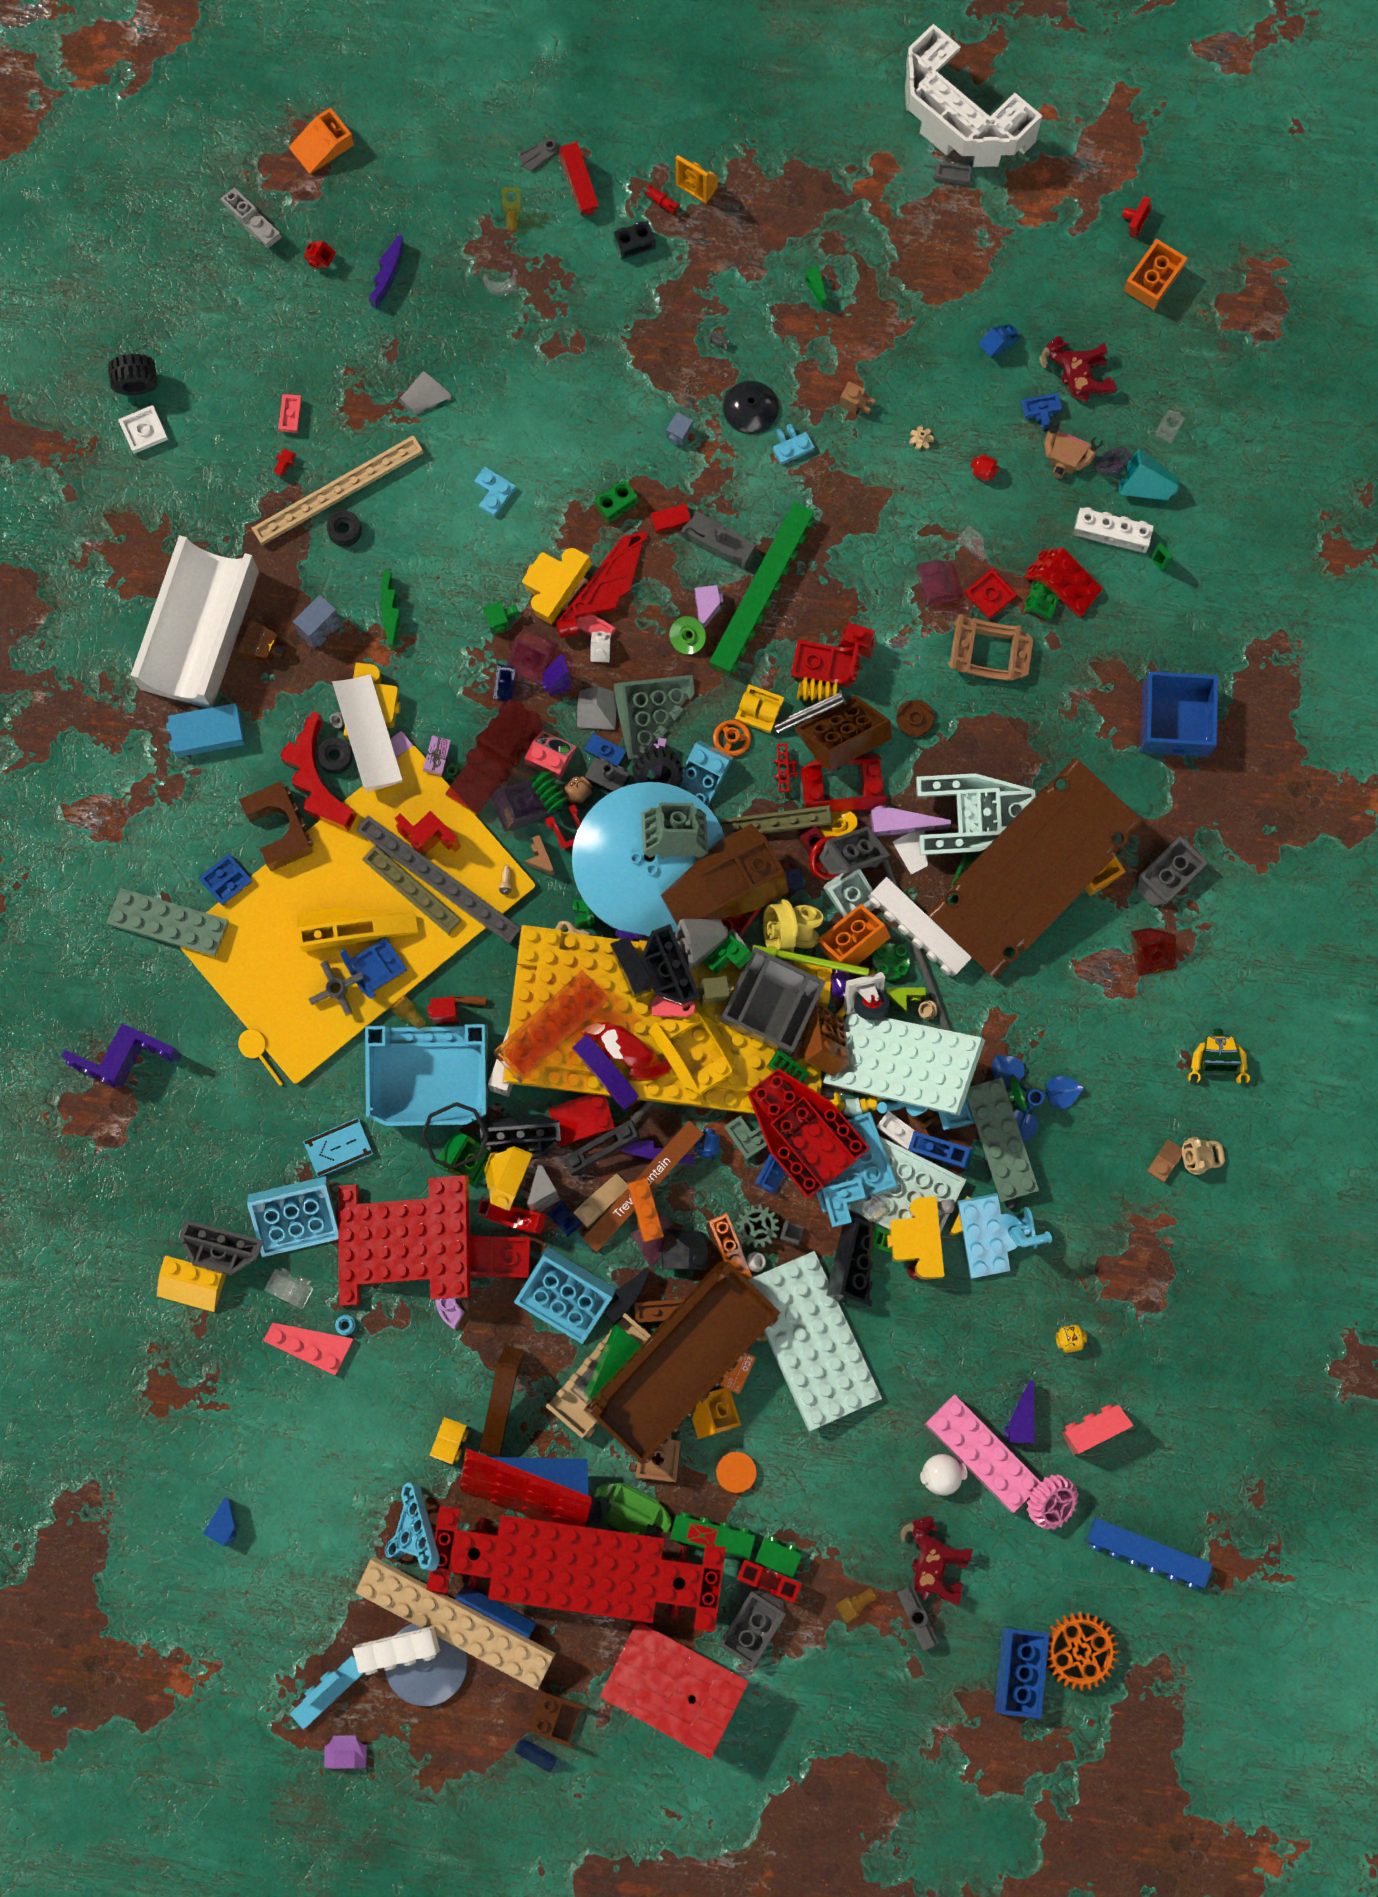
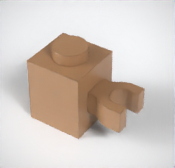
M848 382L840 396L839 406L855 414L860 407L864 413L869 415L871 408L866 407V404L874 406L875 399L865 398L864 388Z

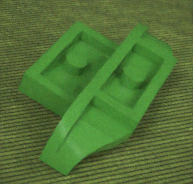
M613 1482L602 1484L594 1494L596 1497L609 1499V1504L612 1505L604 1523L624 1533L643 1535L648 1524L653 1525V1523L659 1525L667 1533L671 1526L670 1516L659 1503V1500L626 1483Z

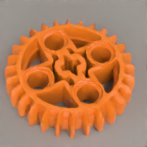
M1072 1612L1070 1613V1619L1063 1615L1064 1622L1056 1619L1055 1622L1058 1626L1050 1625L1053 1632L1052 1634L1049 1633L1047 1661H1050V1663L1046 1665V1668H1053L1054 1670H1052L1050 1675L1058 1674L1056 1681L1060 1682L1064 1679L1063 1686L1065 1687L1070 1682L1071 1689L1073 1690L1077 1684L1081 1691H1083L1084 1685H1086L1088 1690H1091V1683L1099 1687L1098 1680L1105 1683L1104 1675L1111 1677L1112 1675L1108 1670L1116 1669L1112 1665V1661H1119L1113 1657L1114 1654L1119 1653L1118 1650L1113 1649V1646L1118 1645V1642L1111 1640L1115 1637V1634H1108L1111 1629L1110 1626L1103 1628L1104 1620L1097 1623L1098 1616H1094L1090 1620V1613H1086L1085 1618H1083L1082 1612H1078L1077 1618H1075ZM1079 1624L1088 1625L1098 1632L1085 1637ZM1069 1626L1076 1628V1634L1072 1638L1068 1637L1066 1633ZM1061 1634L1067 1646L1055 1652V1644L1058 1636ZM1098 1636H1101L1104 1640L1101 1648H1097L1094 1644V1640ZM1078 1645L1082 1648H1085V1650L1083 1651V1657L1079 1654H1076V1652L1079 1650ZM1106 1651V1659L1100 1669L1095 1656ZM1061 1654L1067 1657V1662L1063 1666H1060L1057 1662V1658ZM1091 1664L1094 1666L1095 1672L1092 1676H1087L1085 1668ZM1076 1665L1082 1678L1072 1677L1063 1670Z

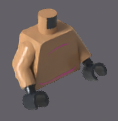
M1051 419L1049 421L1050 430L1047 432L1044 447L1046 457L1050 459L1049 465L1055 467L1052 475L1061 479L1065 472L1073 474L1075 470H1081L1088 466L1097 453L1096 449L1101 447L1104 442L1102 440L1100 445L1097 446L1094 443L1097 437H1094L1090 444L1060 430L1056 433L1055 431L1060 427V421H1058L1057 427H1052Z

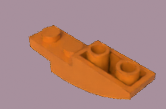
M725 1213L709 1220L723 1261L730 1262L747 1280L753 1278L728 1214Z

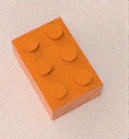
M1156 239L1127 279L1123 291L1154 310L1183 270L1187 257Z
M860 904L818 938L817 942L823 954L831 961L857 966L891 937L885 924L865 906Z

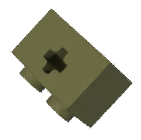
M727 976L706 978L698 985L700 1004H719L726 1001L729 993H732L731 982H727Z

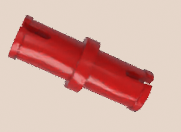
M652 185L647 187L650 191L645 190L644 195L655 201L657 206L664 207L673 215L678 212L674 208L679 209L680 204L670 199L668 194L660 192Z

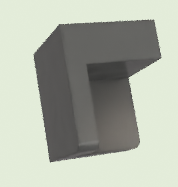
M785 1220L779 1241L798 1247L804 1227Z

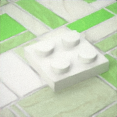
M153 405L118 419L133 454L168 440Z

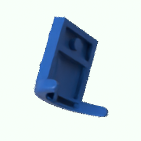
M386 937L350 959L345 949L340 951L344 964L351 976L362 972L364 979L357 982V985L369 999L376 996L374 993L376 990L407 971V968Z

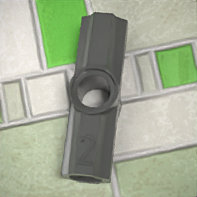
M913 1585L896 1592L922 1650L924 1651L937 1645L939 1641ZM915 1612H921L923 1615L922 1622L918 1624L914 1623L912 1619Z

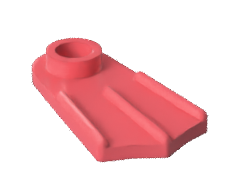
M656 996L651 1002L652 1015L659 1017H689L696 1009L693 1001L681 1005Z

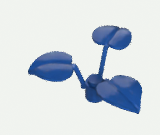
M1002 1055L994 1057L992 1063L994 1080L1003 1078L1006 1089H1010L1011 1074L1014 1073L1017 1080L1023 1078L1025 1067L1018 1058ZM1056 1076L1047 1081L1046 1087L1048 1092L1042 1093L1040 1090H1030L1019 1083L1020 1088L1027 1092L1026 1101L1029 1104L1027 1111L1024 1113L1020 1110L1013 1111L1023 1143L1031 1139L1038 1128L1037 1118L1034 1115H1028L1033 1106L1040 1105L1044 1097L1049 1096V1102L1052 1106L1058 1109L1068 1108L1083 1091L1079 1083L1068 1077Z

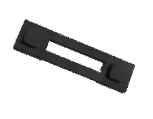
M628 1120L564 1157L569 1173L575 1176L616 1150L640 1139L641 1137L635 1128L634 1121ZM617 1136L619 1141L589 1158L585 1157V1154Z

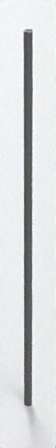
M888 859L881 862L886 877L898 887ZM909 937L931 1000L937 1005V1016L943 1030L951 1031L922 950L917 948ZM1013 1199L1006 1201L1008 1209L1016 1207Z

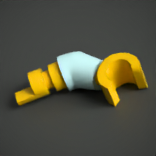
M835 1093L834 1099L830 1101L841 1114L853 1118L869 1112V1109H872V1111L877 1110L878 1102L887 1099L876 1096L869 1097V1100L865 1098L841 1099V1095Z

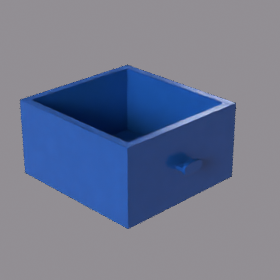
M1149 671L1142 683L1140 752L1209 757L1217 746L1218 675Z

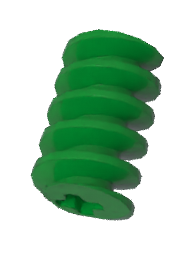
M543 771L529 779V782H534L532 788L537 789L536 794L541 795L540 801L545 802L544 808H549L547 813L551 814L561 809L568 798L560 797L563 790L556 791L560 785L552 784L556 779L555 777H548L552 772Z

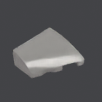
M424 371L400 397L401 404L415 415L422 413L427 408L437 406V403L446 399L447 401L452 399V395Z

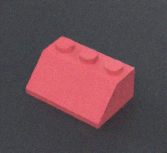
M1110 1403L1101 1408V1413L1095 1415L1093 1412L1083 1417L1084 1422L1077 1425L1075 1421L1065 1426L1066 1431L1062 1432L1073 1455L1079 1454L1133 1426L1119 1405L1112 1406Z

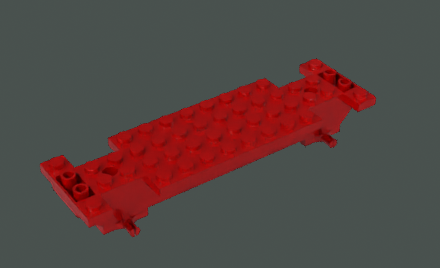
M439 1506L434 1538L439 1555V1564L434 1571H429L426 1590L448 1593L451 1572L469 1575L468 1586L476 1589L477 1577L491 1578L488 1599L649 1623H653L656 1602L671 1604L670 1617L674 1618L676 1610L675 1618L678 1619L680 1606L697 1608L694 1629L715 1632L726 1547L705 1544L702 1565L687 1560L688 1547H685L683 1555V1547L680 1546L679 1559H662L664 1538L506 1515L500 1516L498 1535L485 1531L487 1518L482 1520L481 1517H478L477 1530L458 1529L461 1509ZM472 1548H477L480 1551V1557L477 1560H473L469 1556V1551ZM677 1577L683 1578L685 1580L684 1588L676 1589L673 1586L674 1579Z

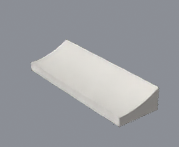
M371 674L353 679L332 681L365 792L368 793L403 782Z

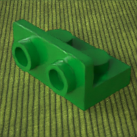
M1034 580L1031 585L1030 595L1025 600L1024 611L1026 613L1033 611L1044 619L1049 620L1052 618L1059 598L1047 586Z

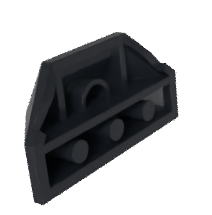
M671 924L653 930L640 960L651 981L654 994L681 1005L700 998Z
M541 1114L499 1117L484 1125L488 1133L485 1149L492 1153L507 1151V1148L515 1146L532 1153V1157H543L561 1141L560 1122ZM480 1128L481 1145H482L485 1136H484V1134H483V1132H482V1130H481V1128Z

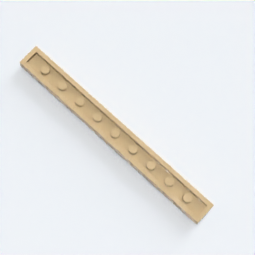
M411 436L252 527V531L260 544L264 545L423 454V450L415 437Z

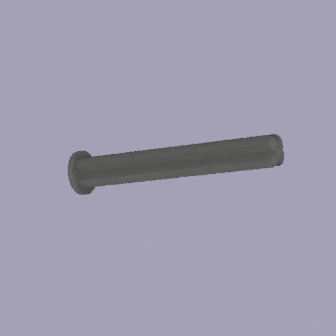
M840 690L838 694L774 724L777 733H781L843 703L846 705L845 695Z

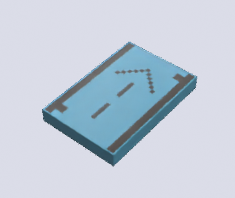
M359 1118L303 1141L318 1178L374 1155Z

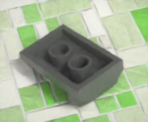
M869 826L827 840L819 860L830 874L853 872L869 866L873 868L878 867L881 862L886 861L890 857V854Z
M1179 836L1139 876L1137 892L1151 906L1167 904L1208 862Z
M762 1589L751 1591L718 1646L754 1668L786 1615L783 1600Z

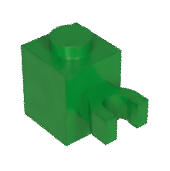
M501 601L483 607L491 634H499L509 628L507 619L519 616L516 604L503 609Z

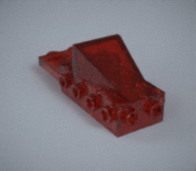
M509 699L507 703H503L498 710L499 714L496 719L492 718L487 728L476 736L477 746L474 750L471 749L468 752L466 765L445 793L448 798L477 816L498 786L500 787L503 782L505 783L508 780L513 767L519 764L522 754L528 751L532 744L531 741L540 734L543 728L540 715L533 710L529 712L517 700L513 702Z

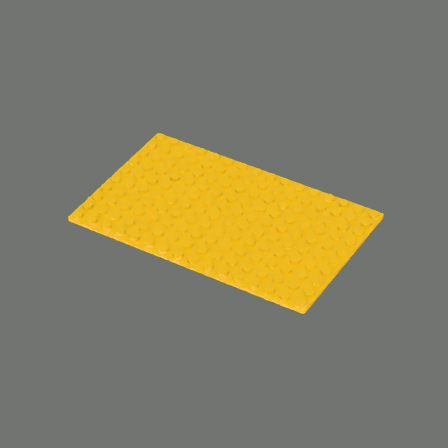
M411 746L396 758L403 782L368 793L365 792L362 786L342 802L352 808L357 814L349 832L321 820L305 832L306 835L309 834L314 843L311 848L314 853L274 871H270L265 864L250 876L252 882L224 905L218 902L206 912L229 921L216 958L180 947L248 1029L259 1031L264 1036L266 1041L265 1050L294 1084L302 1081L365 1029V1026L376 1020L486 929L478 921L388 856L461 919L459 925L447 935L364 863L362 859L375 845L357 833L356 829L367 816L373 818L412 847L409 838L404 839L397 832L398 829L395 827L397 823L394 818L401 813L414 826L431 810L458 837L461 847L454 852L452 849H446L441 843L442 840H440L427 854H424L422 851L419 853L502 915L535 888V883L442 776L423 771L426 758L415 746ZM505 865L510 866L512 891L508 895H503L499 892ZM334 907L415 913L419 933L386 938L407 968L406 972L374 992L376 996L372 999H369L362 992L357 983L347 987L345 998L353 1012L349 1016H345L338 999L328 997L311 1005L309 998L326 990L328 979L320 965L322 962L328 961L335 977L345 980L351 977V974L344 964L340 951L345 949L350 959L382 939L303 952L299 947L297 913ZM335 984L332 988L333 993H338L341 985Z

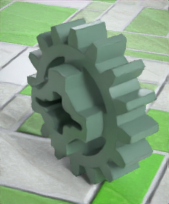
M760 1204L758 1209H755L753 1205H751V1211L744 1209L745 1215L738 1216L742 1221L736 1222V1226L741 1227V1229L737 1230V1234H742L740 1240L746 1239V1246L754 1243V1248L758 1244L764 1248L765 1242L772 1244L770 1238H776L777 1235L774 1231H779V1227L775 1226L779 1220H773L775 1212L769 1214V1207L762 1210ZM752 1214H760L759 1217L756 1218L749 1217ZM766 1218H768L771 1223V1229H769V1227L766 1226ZM760 1222L763 1229L755 1231L752 1224ZM744 1224L750 1229L749 1235L745 1232ZM762 1234L766 1236L765 1238L760 1240L755 1239L756 1236Z

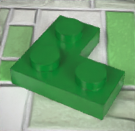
M730 935L703 963L713 973L717 974L730 961L741 969L754 955L748 948Z

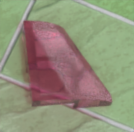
M665 1213L658 1216L662 1232L664 1229L674 1230ZM637 1229L631 1233V1236L652 1268L663 1251V1237L643 1242L640 1231Z

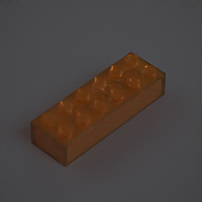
M581 970L495 1049L493 1055L522 1083L605 1006L610 998Z

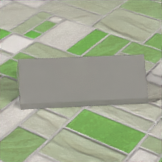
M538 1165L527 1204L530 1211L541 1212L560 1201L543 1166Z

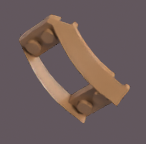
M962 614L958 615L952 626L955 627L951 659L947 662L950 669L975 676L1009 681L1028 675L1033 638L1021 629V626L996 624L976 618H967ZM975 633L1013 639L1008 671L971 664Z

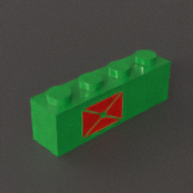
M681 1512L680 1516L676 1515L670 1537L671 1540L705 1548V1544L726 1547L725 1554L750 1560L755 1535L751 1534L752 1530L741 1527L740 1531L732 1530V1525L720 1522V1526L713 1525V1520L703 1517L700 1518V1521L692 1519V1514Z

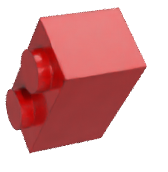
M454 996L430 999L431 1005H427L428 1016L430 1020L434 1021L436 1026L459 1023L458 1007Z

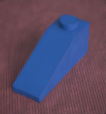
M916 1131L913 1132L908 1148L912 1152L966 1170L969 1168L974 1152L968 1147Z

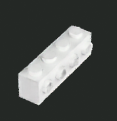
M1086 507L1079 509L1073 535L1146 553L1154 526L1149 525L1145 521L1137 522L1128 517H1116L1111 513H1100Z

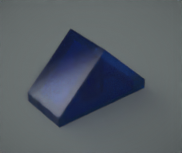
M497 664L493 699L512 703L518 679L517 667Z

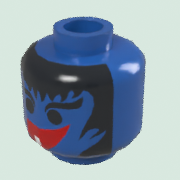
M704 1128V1134L694 1144V1151L698 1153L699 1157L713 1158L714 1155L719 1153L721 1137L715 1134V1130Z

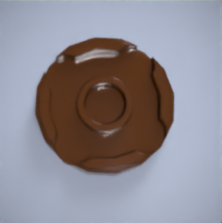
M922 700L906 701L897 711L896 723L899 730L908 737H922L931 730L934 724V713L931 707Z

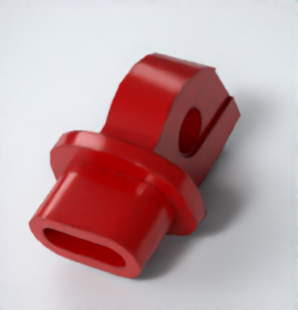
M282 449L280 455H276V459L279 461L273 473L284 477L288 466H294L295 462L293 460L296 454Z

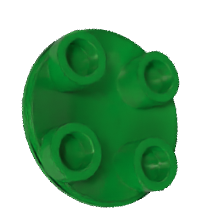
M885 943L874 951L872 965L876 973L882 972L886 980H898L907 974L910 968V956L905 946L896 943Z

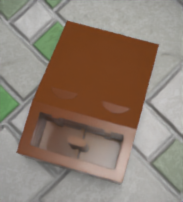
M816 1003L811 1013L803 1045L805 1061L834 1076L850 1065L844 1020L840 1015Z

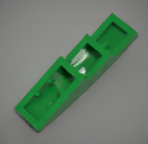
M384 570L381 587L383 624L390 649L395 651L401 613L398 608H395L397 594L395 590L391 589L393 581L392 572Z

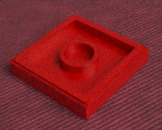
M993 568L964 591V595L988 620H991L1018 596Z

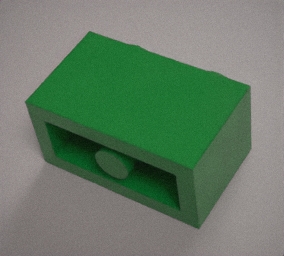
M771 1536L768 1537V1540L763 1538L755 1562L793 1578L802 1554L798 1553L799 1548L790 1544L787 1545V1548L779 1545L780 1540Z

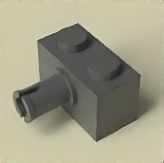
M595 757L585 778L592 786L609 794L625 787L630 776L625 768L621 766L615 767L608 760Z

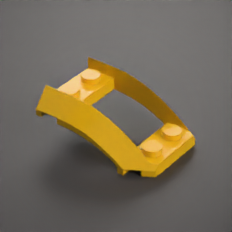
M693 1001L696 1009L691 1016L668 1017L658 1024L656 1022L648 1033L653 1037L657 1046L670 1063L683 1088L686 1087L693 1090L694 1093L702 1095L734 1075V1062L731 1050L709 1015L698 1001ZM701 1023L722 1057L691 1076L670 1041Z

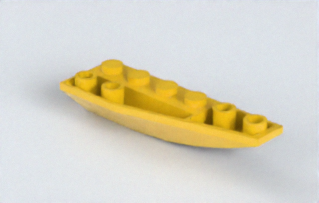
M339 907L297 913L299 947L303 952L379 940L385 937L392 938L419 933L415 913Z

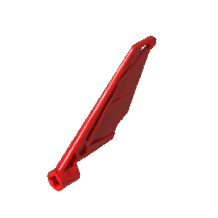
M645 532L621 537L560 619L556 620L559 638L578 635L576 618L613 611L616 609L619 598L630 592L641 546L647 539ZM640 538L639 541L629 546L631 539Z

